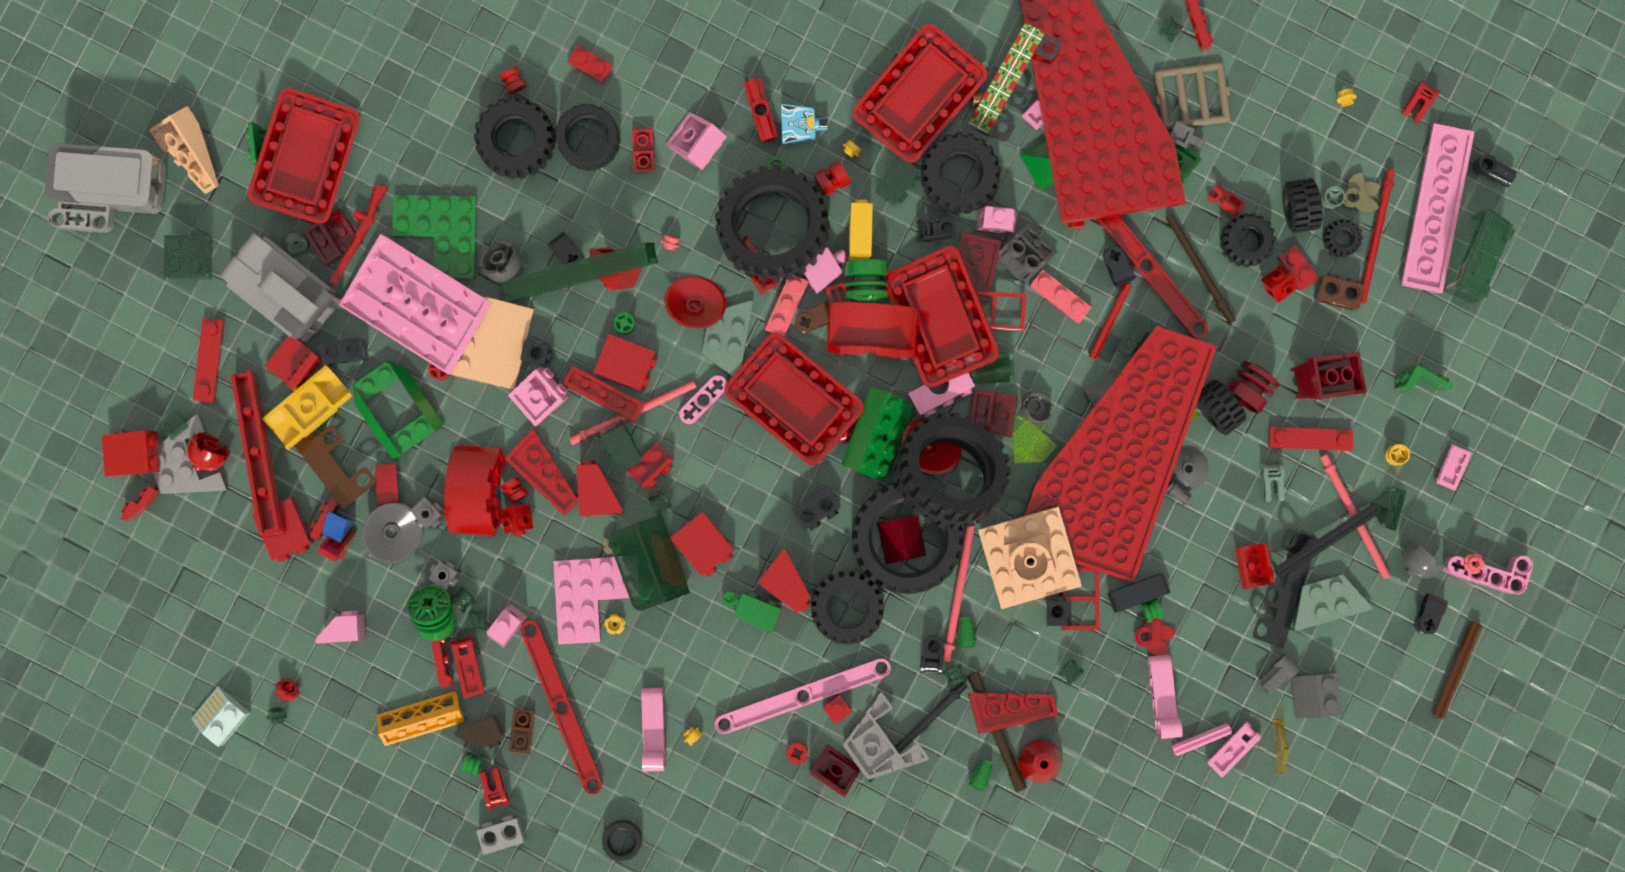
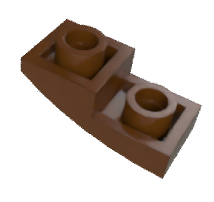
M514 709L509 753L530 755L535 711Z

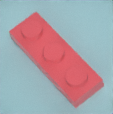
M1043 269L1029 286L1077 324L1082 321L1092 308Z
M793 275L794 279L786 280L765 331L779 333L785 337L809 281Z

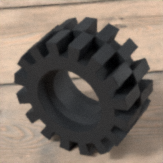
M1347 218L1332 222L1323 233V244H1326L1325 249L1329 250L1331 255L1335 254V257H1346L1353 254L1362 245V229H1359V225L1357 223L1354 224L1353 220H1347ZM1339 230H1345L1349 233L1350 242L1348 245L1342 246L1336 242L1335 235Z

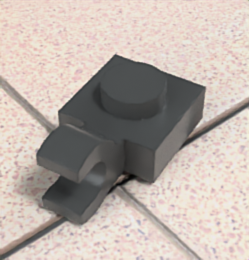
M1176 120L1169 133L1175 144L1187 148L1189 143L1203 148L1206 141L1199 136L1193 135L1195 131L1193 127Z

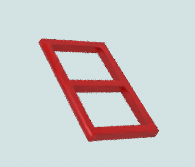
M977 291L978 295L993 296L991 329L1025 331L1027 294ZM997 296L1022 298L1020 327L995 325Z
M1076 567L1077 572H1095V596H1066V591L1062 592V596H1065V601H1095V626H1062V631L1099 630V571L1087 567Z

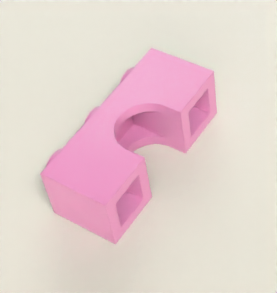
M969 373L948 381V389L944 394H934L928 386L923 385L908 393V397L912 404H914L918 415L924 414L926 418L936 412V407L942 405L945 408L954 403L953 398L959 395L963 398L973 393L971 389L975 385Z

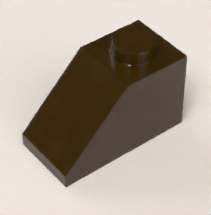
M496 715L454 732L455 736L480 747L489 745L490 749L500 745V740L505 738Z

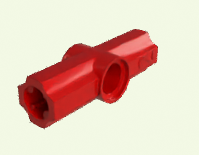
M754 78L744 82L743 85L761 143L777 139V131L761 79ZM758 106H764L766 112L763 115H758L755 113V109Z

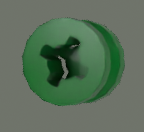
M619 313L615 317L614 327L621 334H629L635 329V320L629 313Z
M1157 598L1153 599L1150 603L1140 604L1147 623L1152 622L1155 618H1164Z
M467 752L461 766V771L464 773L467 771L471 772L473 776L477 777L484 757H476L471 752Z

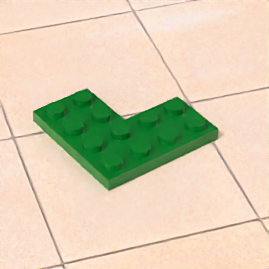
M393 195L392 236L434 238L433 266L454 279L475 280L477 197Z

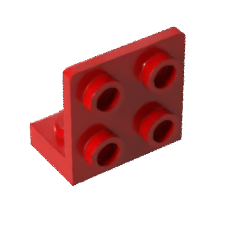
M288 336L266 363L265 367L283 380L286 386L295 391L306 382L321 363V357L298 339L296 340Z

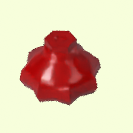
M281 678L279 682L275 683L277 697L282 701H293L295 697L300 695L298 685L292 679Z

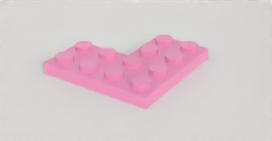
M637 556L553 561L558 644L601 642L598 600L640 597Z

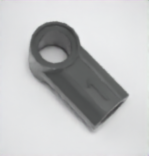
M1287 653L1282 654L1272 664L1273 667L1257 681L1269 695L1285 681L1294 677L1300 670V667Z

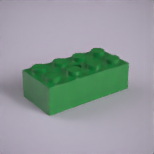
M870 387L864 403V411L858 418L841 465L870 478L885 482L914 404L891 393Z

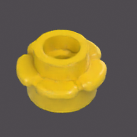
M1345 89L1337 93L1336 100L1342 106H1349L1354 103L1353 100L1357 98V95L1354 94L1353 89Z
M850 140L846 144L843 143L845 147L843 151L851 158L854 156L859 157L858 154L861 152V149Z
M617 614L610 615L604 623L607 632L612 635L623 632V626L625 625L623 617H619Z
M691 727L684 734L686 738L684 742L692 746L703 735L699 731L700 728L694 729Z

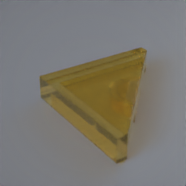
M1274 719L1277 774H1284L1289 745L1282 719Z

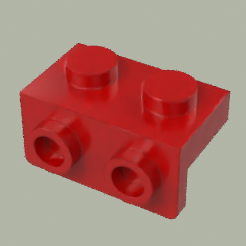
M1267 543L1235 548L1242 589L1275 583Z

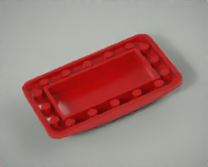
M926 24L916 33L855 105L852 113L853 118L904 162L914 163L925 153L985 82L987 70L933 24Z
M293 88L283 89L278 95L248 188V199L256 205L315 224L327 222L360 122L359 113L353 108Z
M953 246L942 248L889 272L885 277L884 282L888 283L886 290L893 305L910 306L918 309L915 358L913 359L920 377L926 386L937 387L990 364L998 358L999 348L968 269L957 248Z
M772 333L767 336L728 381L724 389L725 395L729 400L806 464L812 466L818 465L864 411L863 402L779 333Z

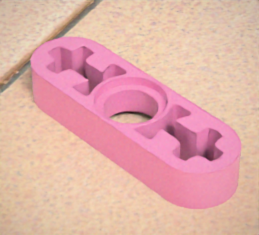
M712 377L681 408L679 416L682 422L685 424L695 423L724 393L727 384L724 377ZM715 380L717 382L722 380L723 389H716L713 392L716 394V397L713 398L705 389L709 387L711 390L714 387L713 382ZM706 394L709 396L710 400L706 406L698 404L697 399L699 395ZM692 402L699 409H702L700 413L697 410L693 412L694 418L692 420L690 418L684 419V411L686 409L691 411L694 408L690 405Z

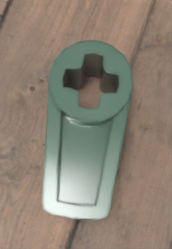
M1277 462V464L1261 463L1260 474L1263 501L1270 502L1272 500V480L1275 481L1276 499L1278 501H1285V469L1283 462Z

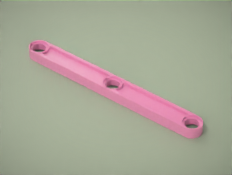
M879 658L725 713L716 719L715 728L719 733L727 734L875 681L890 673V663L886 659ZM878 662L887 664V671L880 674L876 672L875 666ZM800 690H806L809 693L807 701L801 702L797 699V693ZM720 719H728L731 724L730 728L727 730L720 729L718 725Z

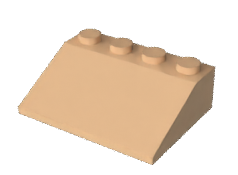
M484 297L492 302L488 311H486L467 347H465L451 375L514 390L522 363L520 360L524 340H527L534 309Z

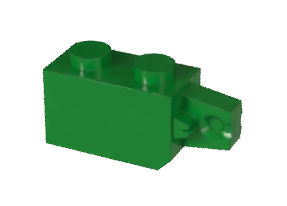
M726 591L722 603L735 610L736 618L772 632L781 608L778 607L779 603L767 599L766 602L759 600L760 595L750 591L747 594L742 593V595Z

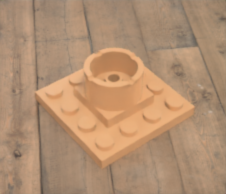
M1058 506L978 529L1001 609L1082 586ZM1033 558L1034 561L1032 563H1028L1027 559Z

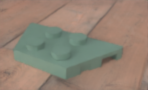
M753 301L727 307L722 318L716 324L706 328L702 354L731 376H734L743 363Z
M1342 574L1301 585L1300 601L1297 604V616L1293 629L1298 631L1372 610V606Z

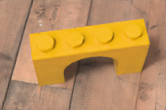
M860 199L855 200V203H851L849 261L870 259L873 203H868V200Z

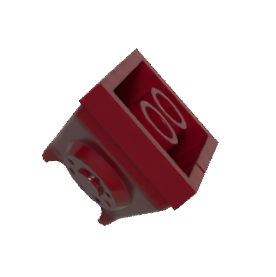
M1360 352L1307 359L1308 361L1290 369L1296 375L1298 387L1296 399L1320 400L1367 393Z

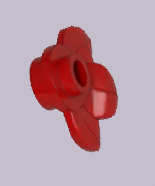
M1155 618L1150 623H1147L1145 620L1143 626L1136 630L1134 639L1139 646L1147 647L1153 655H1167L1169 650L1165 643L1174 636L1175 630L1169 626L1161 625V619ZM1142 633L1148 635V639L1146 641L1141 639Z

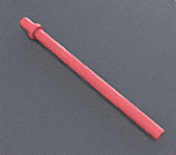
M692 380L645 402V407L641 413L697 388L694 381ZM617 415L585 431L584 429L580 430V433L569 438L572 445L583 440L586 442L589 437L628 419Z
M1328 454L1320 457L1325 467L1324 471L1329 474L1349 515L1353 517L1358 512L1335 470L1337 468L1336 465L1332 464ZM1363 524L1357 530L1382 578L1386 579L1391 575Z
M973 526L966 528L964 549L960 559L946 643L943 644V661L951 662L952 651L955 650L953 645L975 527Z

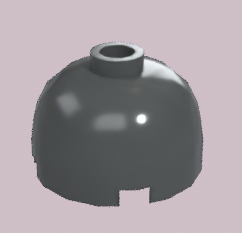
M502 240L495 242L497 245L493 248L490 246L486 248L479 260L482 272L490 280L499 283L513 279L519 273L522 266L521 254L512 242Z
M1413 539L1404 549L1402 555L1403 562L1407 566L1405 571L1413 578L1416 576L1421 579L1434 578L1445 566L1443 564L1440 567L1437 566L1438 560L1423 546L1419 545L1416 547L1414 544L1417 541Z

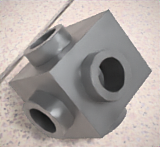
M424 497L410 510L416 518L415 522L422 529L436 530L444 523L443 519L446 517L443 512L445 508L440 502L434 501L431 497Z
M446 560V562L439 561L438 564L435 562L429 570V574H431L429 580L432 581L431 585L440 586L445 590L454 588L460 580L458 576L461 573L456 569L457 565L449 560ZM442 571L446 573L444 580L439 577Z

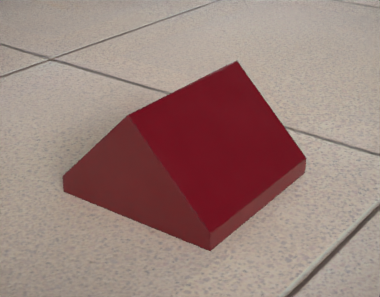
M918 515L917 517L910 516L877 523L886 564L926 556Z
M827 745L809 771V774L845 798L861 770L856 763Z

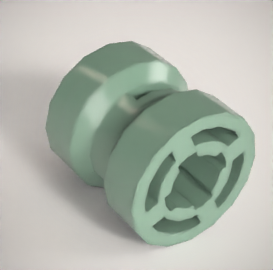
M1338 186L1328 188L1321 195L1322 205L1326 209H1335L1345 200V193Z

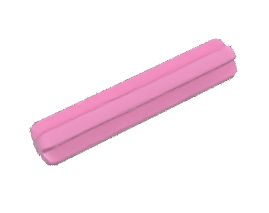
M1225 723L1173 744L1172 750L1178 756L1230 735L1232 730L1229 724Z

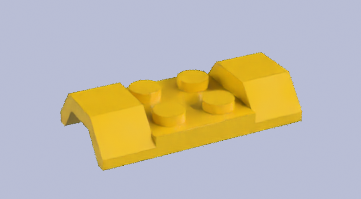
M325 365L264 416L262 420L274 431L286 449L289 450L338 411L337 409L349 400L352 394L333 371Z

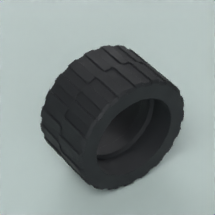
M581 104L572 107L569 111L567 110L558 121L555 136L557 146L563 157L569 164L580 170H599L607 166L608 163L614 160L615 155L619 151L620 144L619 129L612 116L602 107H597L593 104ZM586 119H594L602 123L606 128L608 136L605 147L599 153L592 156L577 154L569 143V133L573 126Z

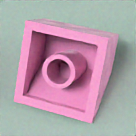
M689 112L665 145L694 166L703 170L727 136L712 123Z
M358 611L341 612V616L335 617L316 638V643L366 639L364 614L358 615Z

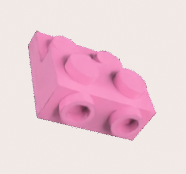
M542 366L535 369L508 395L535 427L569 398L566 394V387L560 383L557 384L553 379L554 374L552 371Z

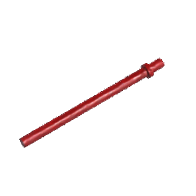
M1387 169L1385 181H1382L1381 185L1383 190L1362 280V285H1364L1360 302L1362 304H1366L1391 188H1394L1395 184L1393 183L1394 170Z

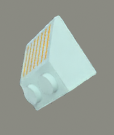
M218 686L191 719L200 732L219 747L228 741L251 712Z

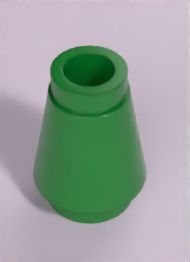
M959 618L957 634L959 648L975 647L977 638L972 618Z
M981 759L969 777L970 782L968 785L984 792L985 787L988 788L993 763Z

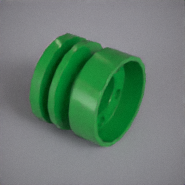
M874 259L845 261L844 276L854 278L853 282L845 283V288L854 289L853 291H846L845 298L856 301H876L887 298L888 291L879 290V288L888 287V283L879 281V278L888 275V261Z
M435 585L423 586L415 590L409 597L407 611L418 636L424 640L438 641L448 637L455 630L457 614L451 598L445 589Z

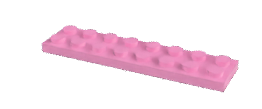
M1432 124L1400 283L1401 286L1439 294L1443 293L1474 131Z

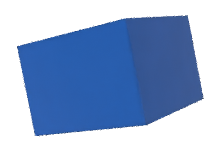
M329 511L322 535L341 543L355 521L338 512Z

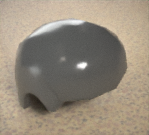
M1030 392L1023 398L1021 411L1024 418L1030 422L1044 423L1052 416L1051 409L1053 405L1044 393Z

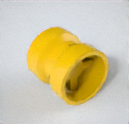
M1397 444L1389 446L1385 451L1384 457L1390 465H1402L1409 460L1410 452L1406 446Z

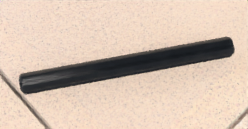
M1372 503L1274 568L1276 575L1283 578L1380 514L1381 509L1379 505Z

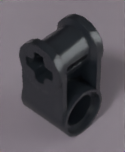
M949 218L920 219L916 221V224L919 226L918 242L950 239L956 233V224ZM950 224L953 228L952 232L949 234L943 233L941 231L942 225ZM925 226H927V235L925 234Z
M564 231L547 244L570 271L577 272L583 268V257ZM572 257L577 260L578 263L576 265L571 263L570 259Z
M1114 246L1104 252L1103 261L1116 288L1136 279L1133 269L1121 248ZM1111 251L1113 254H1118V257L1115 258L1116 262L1114 259H1109Z
M1427 593L1422 600L1414 624L1416 631L1420 634L1435 633L1447 609L1448 601ZM1425 621H1427V624L1430 625L1429 628H1426V626L1423 625Z
M930 635L924 640L920 674L922 675L924 673L942 675L943 643L936 635ZM937 640L939 647L933 651L928 649L929 641Z

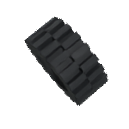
M840 571L829 575L815 589L811 601V614L817 629L827 639L838 644L852 645L863 642V640L871 637L877 631L884 616L883 596L878 586L867 576L854 571ZM843 587L858 589L864 594L868 602L866 618L861 624L853 628L837 626L830 620L827 614L829 597L833 592Z

